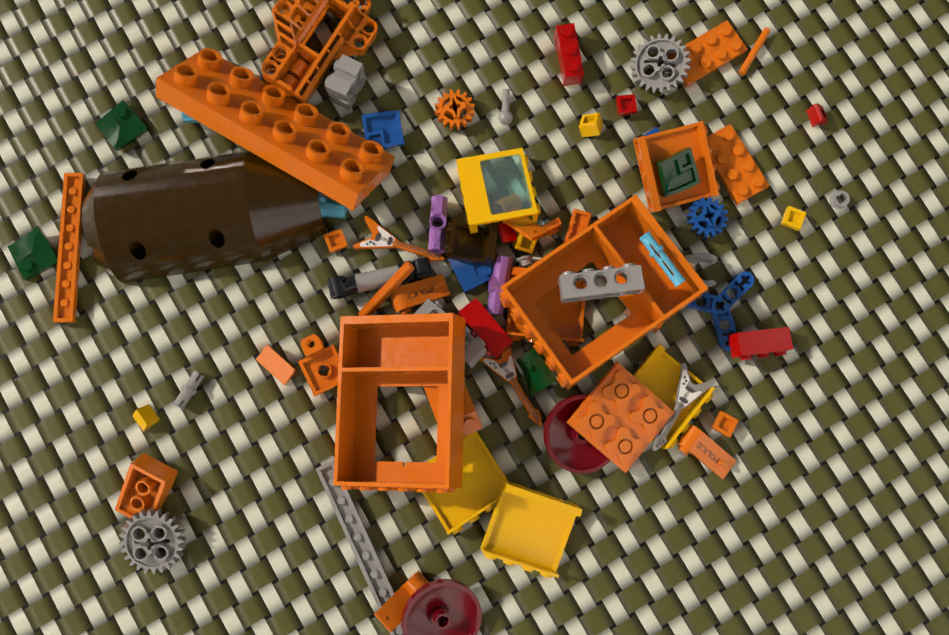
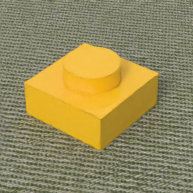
M788 206L780 225L799 231L806 212Z

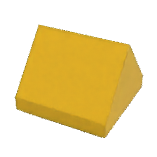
M150 404L136 409L133 414V418L143 432L160 420Z

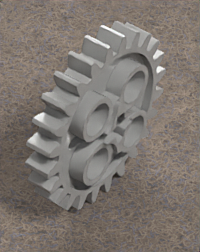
M659 33L657 39H654L651 35L650 42L644 39V46L638 44L640 51H633L636 57L631 58V62L634 64L630 65V68L635 70L631 73L632 77H636L635 83L641 82L639 85L641 89L646 86L647 93L650 89L653 90L654 95L657 90H660L661 95H663L664 89L671 93L670 87L673 86L677 90V83H684L682 77L688 78V74L685 71L691 70L690 66L687 65L691 63V59L687 58L690 56V52L685 51L687 49L686 45L681 46V39L675 42V36L668 39V34H666L664 38H661ZM652 51L658 52V55L655 57L649 56ZM672 53L677 55L676 58L672 60L667 58V56ZM647 69L654 70V72L651 75L645 74V71ZM667 71L673 73L669 78L663 77V74Z
M150 508L148 511L143 509L126 521L127 524L122 527L124 531L119 536L124 539L119 542V545H124L125 548L121 552H127L128 555L124 559L132 560L130 566L136 563L137 571L144 567V573H147L150 569L153 574L158 569L163 573L166 568L169 570L173 564L175 565L184 554L182 551L186 548V545L182 543L187 538L181 536L185 529H178L181 522L175 524L176 516L169 518L168 511L162 515L161 509H158L156 512H154L153 508ZM159 528H162L165 534L161 533ZM161 547L166 550V553L162 552ZM141 548L145 549L147 554L143 553Z

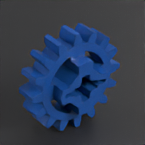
M702 197L699 202L696 200L693 206L689 207L688 210L691 213L686 215L687 218H690L687 225L693 226L690 231L696 230V236L702 233L703 238H706L708 234L713 238L716 234L719 235L722 232L721 229L726 228L725 222L729 218L724 217V215L728 213V210H722L724 204L719 206L718 199L712 202L711 197L706 201ZM700 209V210H699V215L696 216L697 210ZM719 219L718 225L715 227V221Z

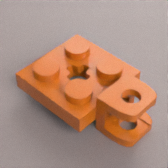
M315 334L302 339L301 347L306 358L298 361L314 397L338 386L339 354L334 345L325 348L320 337ZM314 341L315 345L310 348V343ZM323 365L330 369L327 376L324 374L320 375L319 373Z

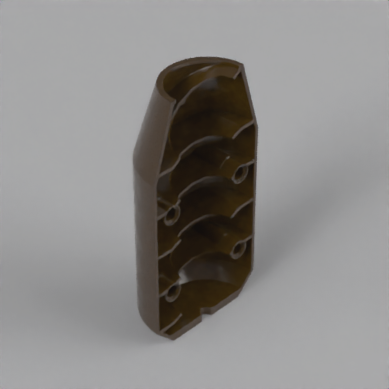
M250 151L103 172L97 177L82 205L83 231L87 246L93 249L92 257L102 269L121 283L264 262L327 234L317 190Z

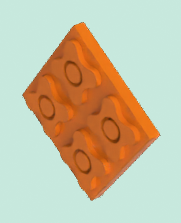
M615 362L566 423L620 470L626 473L675 412L619 362Z

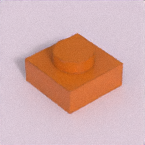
M559 217L541 227L548 231L546 235L553 236L559 232L562 223Z
M341 228L323 235L331 254L348 247Z
M719 411L711 429L730 438L739 420L723 411Z

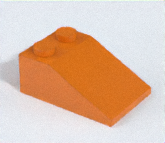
M464 382L463 436L482 429L483 426ZM423 386L438 423V387Z
M143 453L130 463L115 511L130 518L143 509L148 511L150 508H153L154 512L161 509L173 487L178 471Z

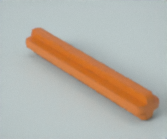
M408 261L405 262L359 311V316L372 315L414 271V266Z

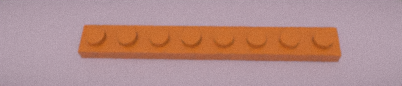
M64 173L53 322L76 323L83 227L82 205L85 199L86 175L84 173Z

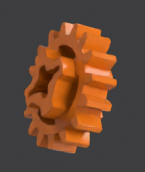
M452 89L450 94L443 92L444 98L438 97L439 103H435V109H437L435 116H439L438 122L443 121L444 128L450 125V130L454 126H456L457 130H460V125L466 128V122L471 123V116L475 115L473 110L475 109V104L471 103L472 98H466V92L461 95L459 89L456 93H453ZM453 105H454V107H455L456 110H457V115L455 114V111L453 110Z

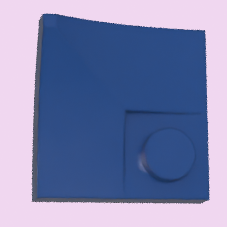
M384 111L361 115L366 140L379 143L384 150L405 145L399 111Z
M448 259L464 293L487 283L491 275H493V264L489 267Z

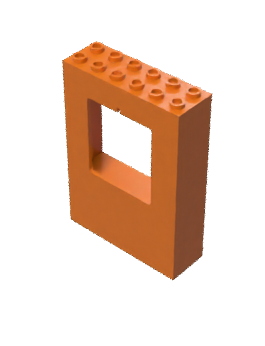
M635 194L500 286L499 301L504 308L508 307L512 312L510 314L511 318L516 324L520 323L523 327L522 333L527 339L533 341L535 344L533 348L546 359L545 364L550 371L554 370L558 376L556 379L562 388L566 387L568 390L698 299L709 288ZM650 231V234L657 243L664 247L663 251L686 279L679 286L675 287L656 260L649 256L650 252L639 240L647 232ZM590 263H593L598 270H603L602 268L606 266L620 268L628 263H635V266L641 265L645 286L644 291L640 294L618 296L626 308H628L630 315L575 354L569 352L554 330L549 331L552 327L534 304L536 300L559 285V275H562L563 272L574 271V273H577ZM617 276V277H616V280H617L618 283H620V284L626 283V280H625L624 277H622V276Z
M454 313L341 316L333 485L341 486V490H397L400 492L436 493L455 492V488H462L466 319ZM437 386L436 462H406L405 466V462L376 461L378 387Z

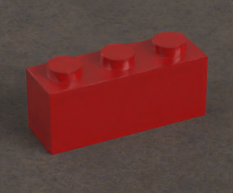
M575 24L557 25L554 39L563 86L581 84L584 71Z
M477 298L458 312L460 317L466 319V326L472 331L470 334L474 338L478 336L486 343L484 346L488 357L493 356L494 359H497L513 346L511 338Z
M789 327L739 332L728 336L732 358H740V361L750 360L752 356L756 355L757 359L767 358L772 353H774V357L786 355V351L793 350Z

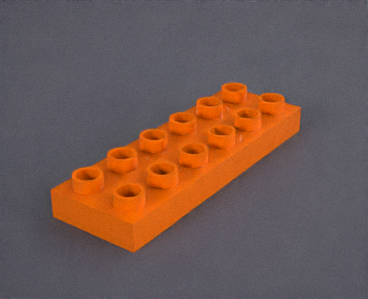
M204 48L157 77L155 97L352 211L390 174L395 156L386 152L379 143L365 140L351 132V129L346 124L334 122L318 113V110L313 105L300 103L286 95L285 90L281 87L269 85L255 77L248 68L237 67L223 59L222 55L214 49Z

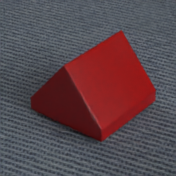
M816 103L806 110L812 127L828 123V118L822 105Z
M506 223L498 224L500 240L503 244L510 245L517 241L516 231Z

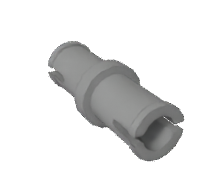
M193 371L187 383L182 385L181 392L172 404L184 410L192 395L195 396V390L205 376Z

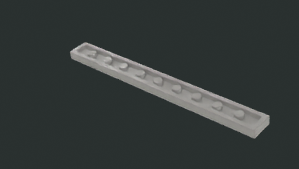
M334 460L316 468V471L378 608H380L395 592L349 491L341 490V486L333 485ZM401 623L390 635H403Z

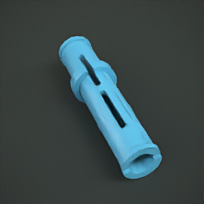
M650 231L639 238L650 252L649 256L656 260L675 287L686 281L663 251L664 247L657 243L650 234Z

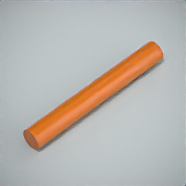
M769 28L763 29L738 71L740 75L744 76L771 32Z

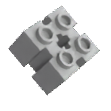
M342 54L341 58L337 59L334 64V74L332 73L331 76L328 75L326 78L325 88L331 102L350 110L357 98L356 95L361 91L367 79L363 63Z

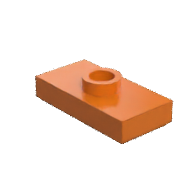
M573 209L564 243L589 226L592 213Z

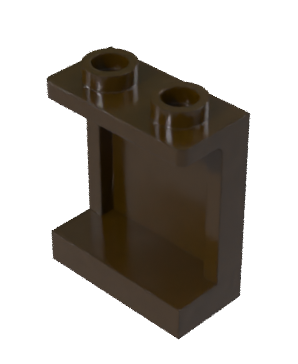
M453 217L451 223L448 222L446 227V234H449L443 249L446 251V258L490 267L495 259L498 225L491 223L489 228L477 226L478 233L470 234L468 224L457 222V217Z

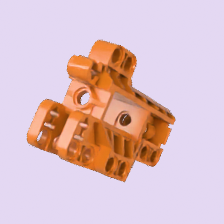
M278 0L272 9L278 41L262 64L264 82L281 87L285 90L286 95L300 103H308L335 60L340 59L342 54L348 57L354 55L363 56L375 40L377 23L368 17L371 10V0H353L349 4L344 0ZM330 12L341 19V22L320 54L305 45L326 13ZM371 28L373 32L368 33L364 29ZM360 42V43H362L364 46L361 47V48H358V47L355 46V43Z

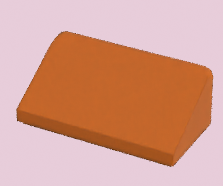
M268 344L256 359L283 385H286L297 373V370Z

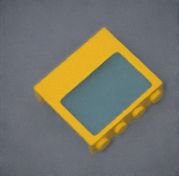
M523 148L456 159L470 234L478 233L477 225L532 216L533 222H537L541 210L539 203L535 202V198H537L536 188L531 185V182H533L532 172L527 169L529 160L528 155H524Z

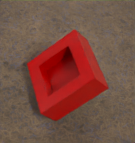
M635 94L616 96L618 116L634 115L637 113Z

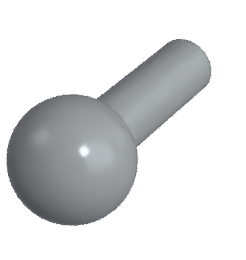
M503 89L502 111L498 115V120L503 125H508L513 120V115L509 111L510 89Z

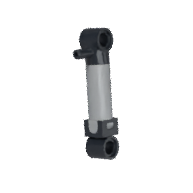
M419 258L412 262L411 260L408 261L415 269L401 284L406 285L434 277L430 258ZM405 262L397 263L398 265L355 275L329 278L327 283L330 298L334 300L342 299L351 294L382 288Z

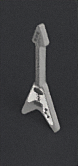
M686 363L681 365L675 407L673 409L675 413L663 426L659 435L655 436L653 451L658 450L667 442L665 438L682 409L715 384L714 380L697 385L693 384L690 380Z

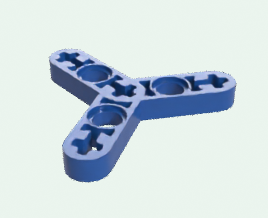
M745 271L737 275L717 296L703 293L700 297L705 299L704 306H698L696 300L686 306L687 308L711 314L720 346L726 352L731 351L730 345H726L728 337L727 335L723 337V334L730 331L731 334L729 335L737 333L730 308L754 284V276L750 272ZM746 277L748 279L747 283L739 288L737 285L742 281V278ZM728 289H734L736 291L735 298L732 299L728 297ZM725 300L726 302L721 306V309L717 311L715 309L716 304ZM721 320H726L729 323L727 330H723L720 327L719 323Z

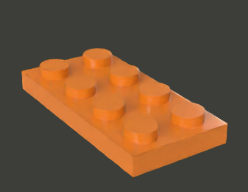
M728 20L685 44L687 46L685 51L690 52V56L687 58L691 59V63L687 65L690 66L691 70L685 71L688 74V78L682 77L683 85L686 88L747 51L746 46ZM672 53L669 54L667 58L672 60L675 59L677 55Z
M731 124L707 137V141L712 148L710 155L716 167V174L736 205L770 186Z

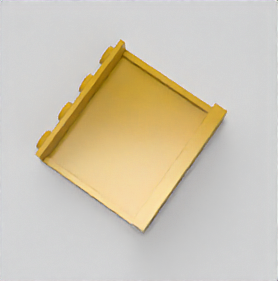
M659 344L647 356L633 376L673 411L681 364L665 352L666 348ZM688 371L690 380L693 384L697 385L703 383L700 379H698L695 375ZM710 387L687 407L682 409L665 438L667 442L661 446L662 449H671L678 442V435L680 433L683 434L689 428V421L692 417L695 419L701 413L702 409L700 407L703 403H708L712 399L714 387Z
M475 431L463 438L462 488H455V492L422 493L442 523L446 533L450 534L452 532L455 535L464 529L462 527L463 524L468 521L471 524L480 518L478 514L484 510L488 513L495 508V503L498 500L504 480L508 481V479L487 449L478 432ZM437 455L427 462H436Z
M504 480L480 548L488 559L495 560L498 558L509 566L516 564L522 566L521 568L525 571L533 572L535 570L546 578H551L552 576L558 578L557 568L576 516H581L583 509L577 504Z

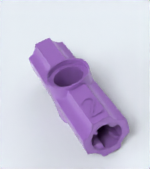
M443 195L431 197L428 252L433 254L445 252L443 249L446 236L448 197ZM435 222L442 223V226L435 227L433 224Z
M496 256L493 275H491L488 284L489 297L486 310L489 313L503 315L504 307L499 301L500 286L511 280L510 272L513 258Z

